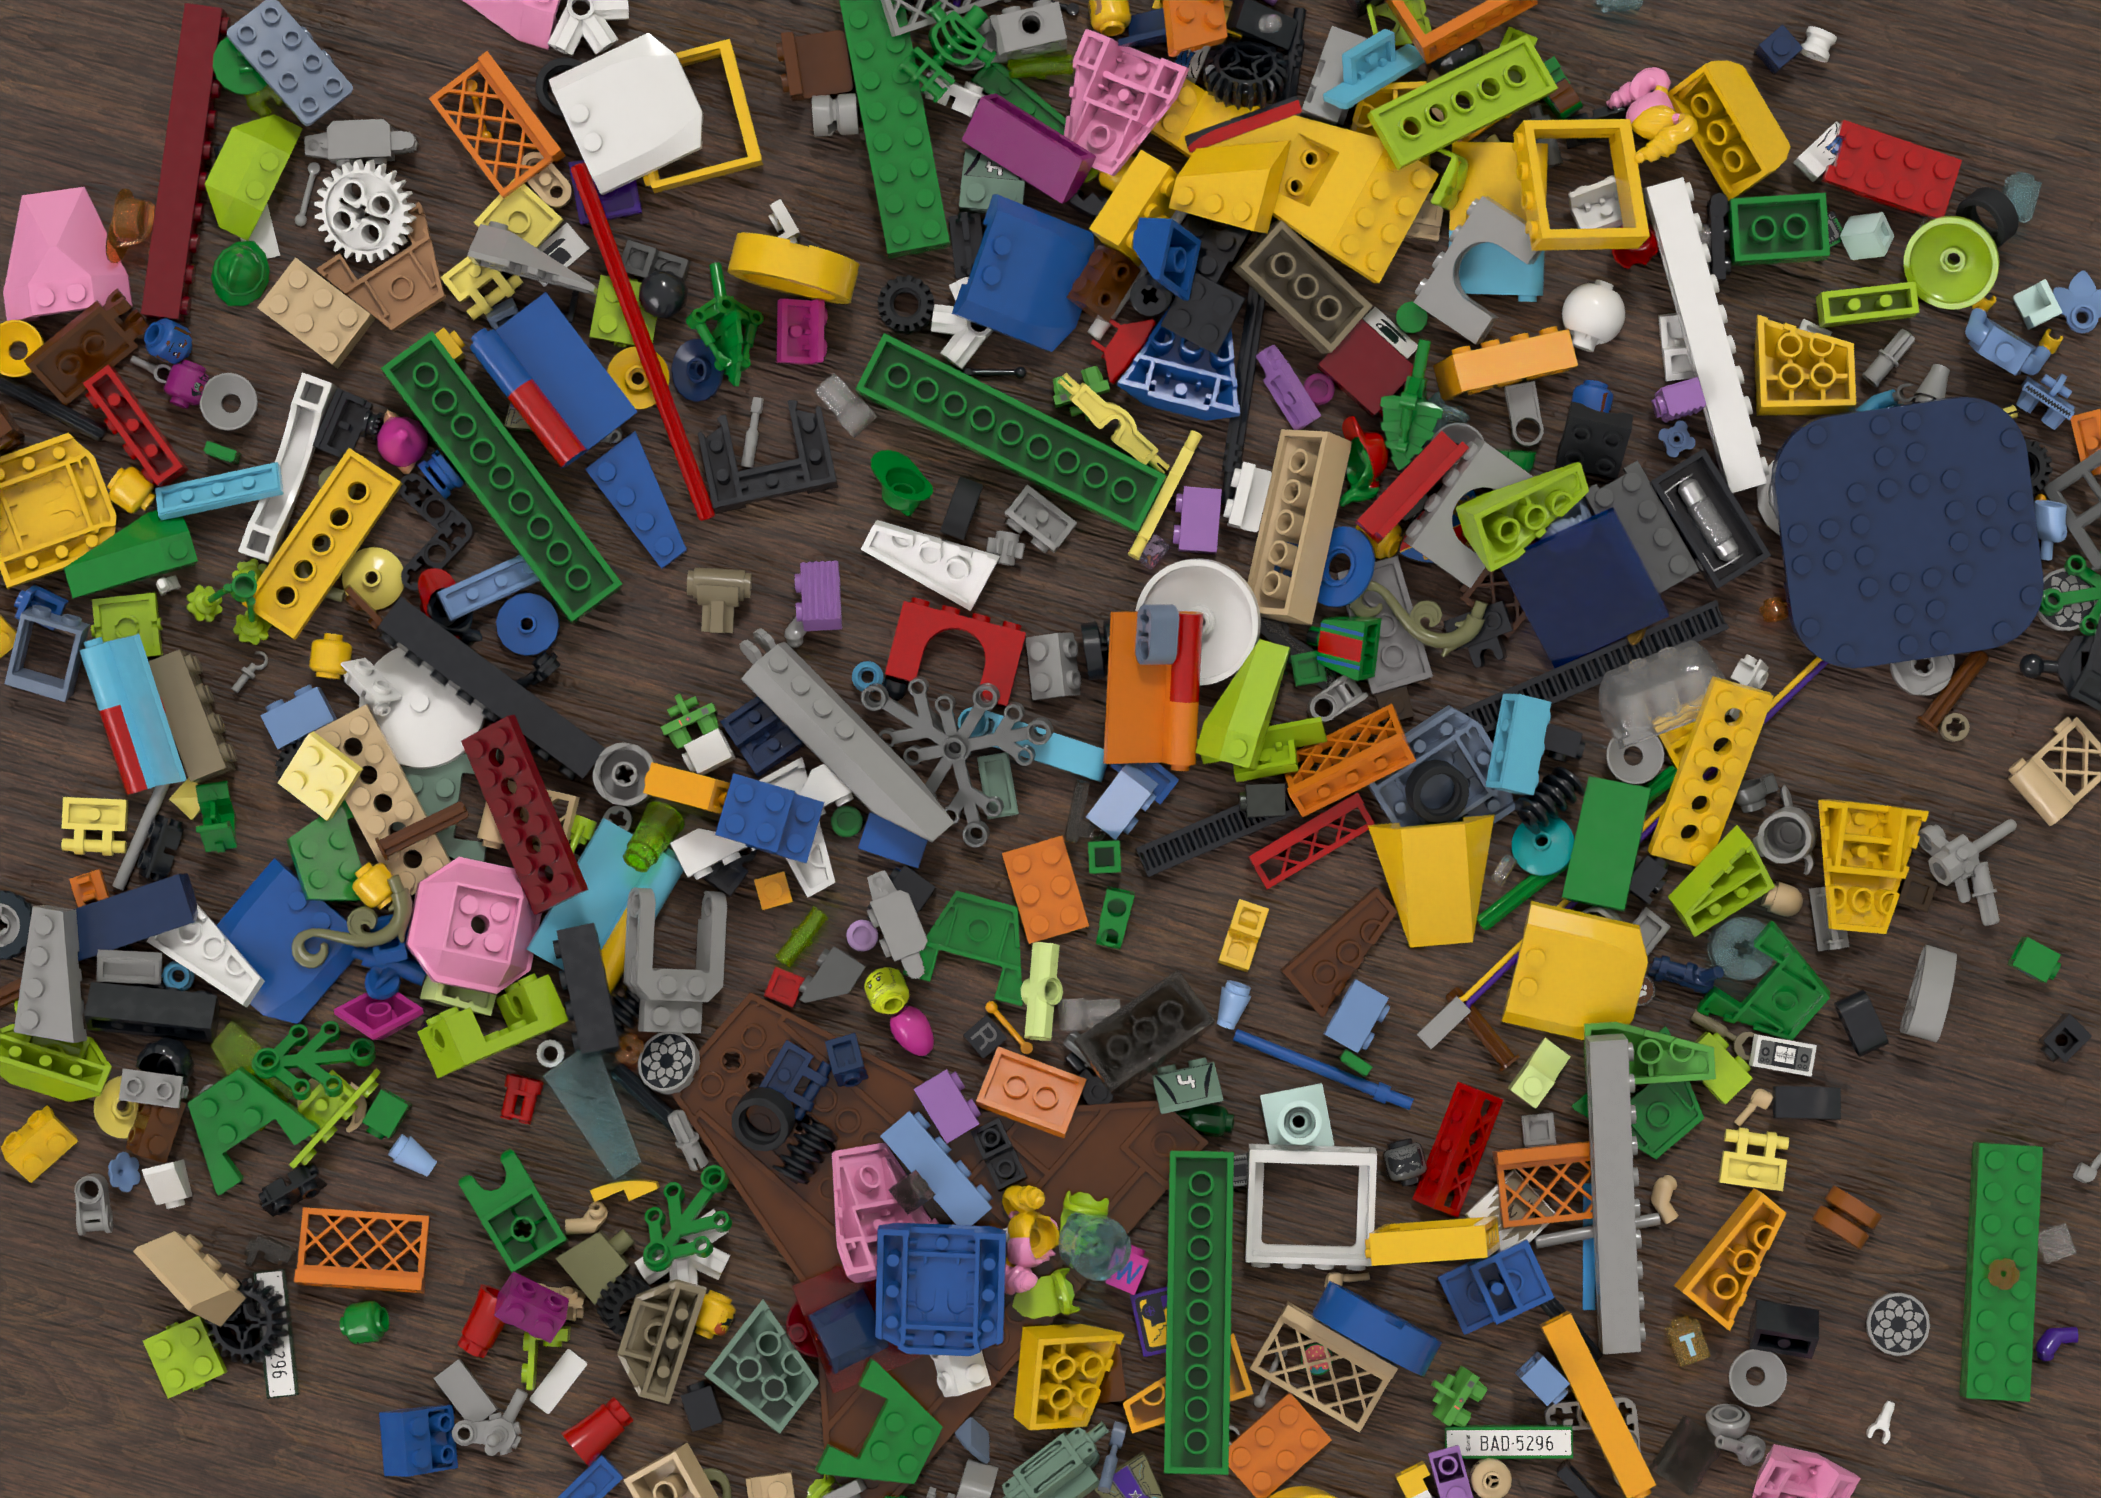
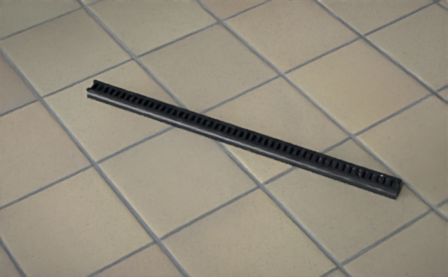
M1714 600L1647 629L1644 637L1635 645H1631L1628 638L1464 707L1459 711L1478 721L1485 732H1489L1497 727L1503 694H1521L1550 701L1552 705L1725 631L1729 627L1723 619L1717 600ZM1285 784V816L1246 818V811H1240V804L1135 848L1147 877L1300 813L1289 796L1288 784Z

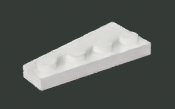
M801 757L759 781L795 791V794H799L808 779L803 758ZM819 822L807 864L786 858L807 898L835 883Z
M198 904L197 920L194 923L149 937L147 940L149 944L245 1007L249 1006L265 982Z

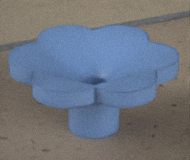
M120 1152L117 1154L116 1159L111 1160L109 1163L108 1176L110 1183L113 1187H119L122 1192L131 1191L133 1185L138 1184L140 1181V1173L138 1172L139 1162L135 1157H130L127 1152Z

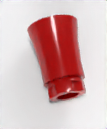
M485 1284L480 1285L476 1301L461 1331L462 1336L457 1343L467 1353L485 1358L489 1348L493 1347L500 1332L506 1325L501 1319L494 1316L497 1296L500 1290Z
M613 1397L606 1405L603 1403L583 1420L561 1434L590 1467L608 1445L625 1431L624 1427L632 1423L634 1419L622 1404Z

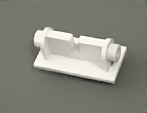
M928 72L926 76L930 77L933 73ZM938 77L934 80L942 88H948L937 103L946 106L950 95L956 98L952 109L969 117L973 116L980 98L986 96L982 93L983 87L966 81L965 85L954 82L948 87ZM926 90L924 92L921 91V93L926 95V99H934Z
M1746 654L1744 659L1741 658L1730 678L1742 685L1761 689L1767 681L1769 667L1761 659L1758 661ZM1730 709L1725 714L1728 715L1729 713L1734 720H1737L1739 709Z
M366 658L341 662V666L347 671L343 675L345 677L344 682L359 697L365 696L364 702L369 705L375 715L386 716L391 710L390 702L402 699V696Z

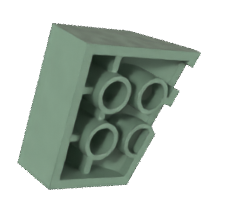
M762 1299L704 1374L707 1379L778 1434L781 1433L819 1383L798 1350L790 1342L786 1332L764 1299Z

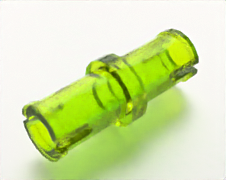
M1036 54L1035 58L1008 59V70H1011L1008 75L1010 79L1022 77L1045 79L1049 75H1072L1073 63H1070V61L1073 59L1071 54L1050 57Z
M813 906L797 928L793 927L790 931L792 935L779 952L775 954V957L791 968L806 946L810 947L814 943L813 937L824 923L828 921L829 917Z

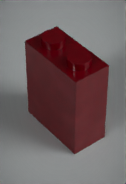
M1361 319L1332 353H1328L1318 364L1317 369L1327 375L1338 388L1373 418L1377 413L1383 416V407L1380 406L1381 397L1394 395L1399 389L1404 392L1407 376L1412 375L1414 365Z

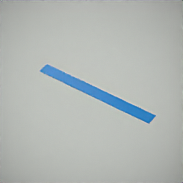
M1584 1183L1583 1190L1592 1196L1591 1183ZM1583 1195L1584 1212L1591 1204V1201ZM1593 1218L1583 1219V1227L1593 1225ZM1594 1238L1583 1240V1310H1595Z

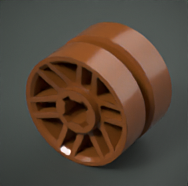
M1833 1185L1825 1200L1834 1209L1831 1210L1820 1205L1812 1219L1844 1241L1862 1250L1869 1239V1235L1860 1226L1862 1225L1874 1230L1882 1216L1855 1197Z

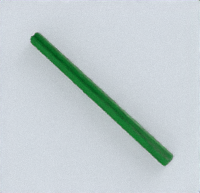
M1669 766L1643 786L1651 788L1649 804L1671 787L1677 772L1674 766ZM1569 863L1561 871L1552 875H1529L1477 916L1478 924L1482 929L1489 930L1567 869Z

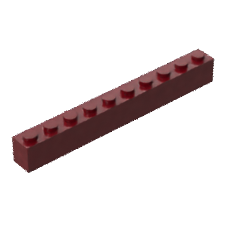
M190 3L184 4L141 315L146 318L159 320L167 318L174 322L184 323V316L189 315L191 309V297H188L187 294L189 284L193 285L196 274V267L192 265L193 253H198L200 246V235L196 234L198 222H202L204 217V204L201 203L202 191H207L205 182L209 176V173L205 172L206 160H211L213 154V142L209 141L211 129H215L217 125L218 113L214 110L215 98H220L222 84L216 79L213 70V54L218 44L224 39V36H227L228 28L231 27V19L227 17L225 10L219 7Z

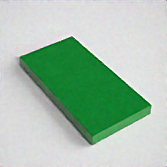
M1588 777L1562 894L1563 900L1625 912L1651 788L1597 777Z

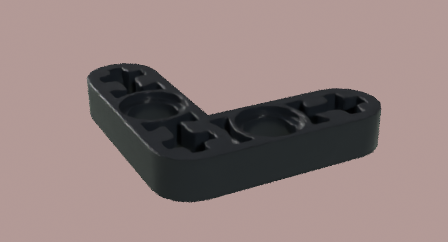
M411 473L405 475L400 480L402 486L399 489V493L404 500L438 530L404 567L401 573V580L404 586L411 591L418 592V583L414 582L412 585L409 583L411 580L409 572L411 570L418 572L424 566L418 563L419 560L423 557L425 562L431 567L444 570L472 540L474 528L471 522L423 477ZM409 481L412 483L420 481L421 484L418 488L426 496L429 490L433 493V495L424 500L421 507L417 506V503L422 501L417 495L412 493L408 496L406 494L409 490L406 484ZM433 501H441L445 506V513L437 519L431 518L427 511L429 504ZM454 524L458 526L465 524L464 532L467 535L464 538L458 536L451 542L457 545L452 551L450 546L440 540V538L445 535L449 539L454 534L452 529ZM436 545H441L446 550V558L440 563H434L429 558L430 549Z

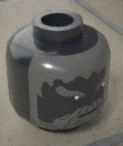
M1412 1138L1387 1144L1388 1149L1383 1152L1382 1158L1389 1180L1394 1182L1400 1181L1402 1187L1420 1182L1419 1176L1428 1169L1422 1145L1413 1142Z

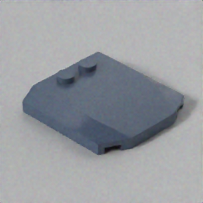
M1450 705L1405 733L1416 762L1367 785L1391 823H1400V827L1441 824L1428 822L1412 810L1406 800L1405 787L1407 779L1414 768L1426 761L1442 760L1457 768L1466 778L1469 787V797L1463 811L1451 821L1443 823L1463 822V817L1494 814V824L1515 810L1512 793L1485 787L1493 743L1478 721ZM1445 774L1434 775L1422 787L1420 794L1422 803L1431 809L1443 806L1452 796L1454 783Z

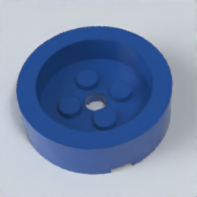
M1329 1281L1311 1314L1322 1323L1353 1341L1423 1377L1442 1344L1437 1338L1332 1281Z

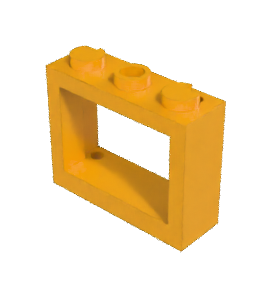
M651 762L650 769L645 776L643 793L721 814L730 783Z

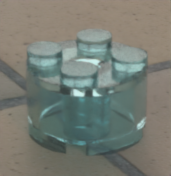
M1734 917L1717 925L1711 932L1707 942V951L1713 967H1722L1724 971L1723 976L1733 980H1751L1765 973L1771 966L1773 959L1754 947V939L1766 926L1760 921L1749 917ZM1745 941L1744 947L1748 951L1746 954H1741L1738 957V950L1734 946L1736 943Z
M1073 1213L1068 1217L1060 1232L1059 1255L1070 1268L1085 1278L1094 1281H1104L1112 1278L1113 1274L1118 1270L1121 1271L1126 1266L1131 1255V1241L1123 1226L1109 1216Z

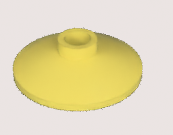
M378 547L365 548L356 552L343 570V588L345 590L350 584L375 610L384 609L392 605L403 592L404 584L401 580V573L404 568L399 559L388 550ZM370 572H375L378 576L377 581L373 584L367 582V575Z
M118 1076L109 1080L105 1084L101 1096L95 1098L94 1116L99 1127L104 1132L113 1137L125 1139L128 1138L129 1131L134 1125L139 1103L126 1101V1107L123 1110H118L117 1104L121 1101L119 1100L122 1077Z

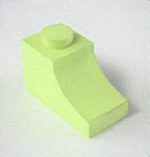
M426 974L420 999L453 1008L457 1006L461 1010L471 1007L474 1013L491 1016L497 994L493 995L435 983Z
M1544 1038L1507 1089L1531 1107L1537 1108L1554 1085L1556 1078L1571 1056Z

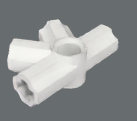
M568 0L549 39L548 45L572 57L583 36L595 55L604 52L618 41V38L606 21L629 20L628 0ZM576 1H585L589 5L590 10L585 15H577L573 12L572 5Z
M969 277L962 278L949 285L955 302L961 285L967 284ZM934 304L931 332L953 335L940 354L962 370L985 339L992 334L993 330L987 328L985 331L977 332L972 329L971 321L952 314L953 306Z
M712 1209L700 1218L712 1216L716 1212L715 1209ZM720 1219L717 1225H722L724 1223L723 1220ZM712 1229L681 1238L686 1239L690 1243L699 1236H706L713 1243L728 1233L729 1230L720 1233ZM701 1244L698 1250L705 1249L707 1244ZM713 1247V1252L706 1258H700L694 1254L674 1259L671 1266L661 1272L649 1270L644 1264L643 1257L634 1263L649 1285L667 1273H670V1281L677 1279L698 1285L697 1270L719 1280L731 1255ZM664 1254L658 1255L655 1261L661 1259Z

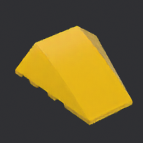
M1832 799L1818 800L1829 929L1886 934L1900 896L1897 893L1901 880L1906 879L1910 868L1907 866L1912 849L1917 848L1920 836L1917 835L1922 821L1926 822L1929 811Z
M1494 814L1463 817V822L1406 827H1400V823L1368 825L1410 948L1473 942Z

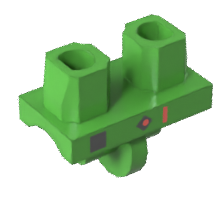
M1097 366L1081 370L1084 383L1097 395L1110 392L1108 381L1103 380V376ZM1062 376L1053 379L1055 393L1053 402L1055 408L1073 403L1069 399L1071 394L1058 384L1061 378L1069 386L1071 385ZM1077 406L1069 408L1071 416L1083 413ZM1084 414L1086 422L1090 421L1089 418Z
M681 693L675 695L677 705L667 709L671 718L680 713L683 716L661 726L664 736H669L678 750L683 748L685 744L693 741L686 727L698 723L703 735L717 728L720 729L715 715L718 711L713 703L690 713L689 709L699 705L696 696L684 701Z
M1460 1366L1455 1376L1448 1373L1443 1383L1435 1379L1433 1380L1431 1385L1438 1389L1432 1400L1437 1405L1431 1414L1448 1426L1454 1424L1465 1427L1471 1418V1412L1462 1406L1468 1397L1477 1402L1482 1400L1487 1392V1388L1479 1381L1480 1378Z

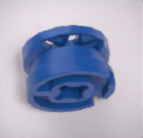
M437 449L431 454V459L428 461L423 460L418 464V467L437 491L447 499L452 495L451 491L455 487L460 488L465 482ZM429 467H431L434 474L446 486L445 488L441 486L437 479L428 470Z

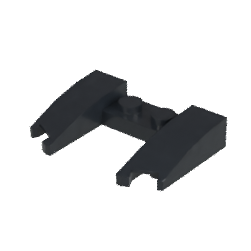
M787 401L799 458L739 471L726 414L717 418L721 427L708 437H705L701 431L698 433L715 514L746 508V504L807 491L810 494L838 488L820 406L816 407V413L813 414L797 410L798 401Z

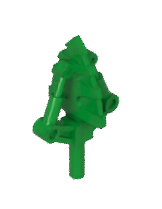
M712 263L709 265L715 298L700 308L694 309L686 318V323L691 329L697 330L705 346L709 347L716 358L715 368L719 371L724 370V375H728L729 382L733 386H739L741 371L747 370L751 365L749 351L753 347L757 328L763 323L764 317L761 312L751 310L735 300L734 296H727L722 264ZM718 320V324L711 334L705 322ZM741 324H743L746 328L744 338L742 335Z
M1419 339L1412 375L1407 376L1405 390L1401 396L1389 395L1381 397L1380 406L1383 407L1381 429L1385 431L1387 441L1384 442L1386 447L1390 448L1393 454L1391 459L1398 470L1412 462L1410 459L1415 454H1420L1424 450L1422 448L1427 440L1432 439L1435 434L1433 430L1437 421L1442 419L1443 408L1435 403L1426 402L1428 379L1424 378L1431 341Z

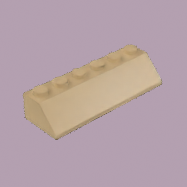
M1281 429L1247 582L1256 597L1261 617L1286 623L1312 625L1352 445L1351 441L1328 431ZM1275 565L1281 567L1280 573L1274 571ZM1285 569L1291 571L1292 576L1284 575L1283 571Z

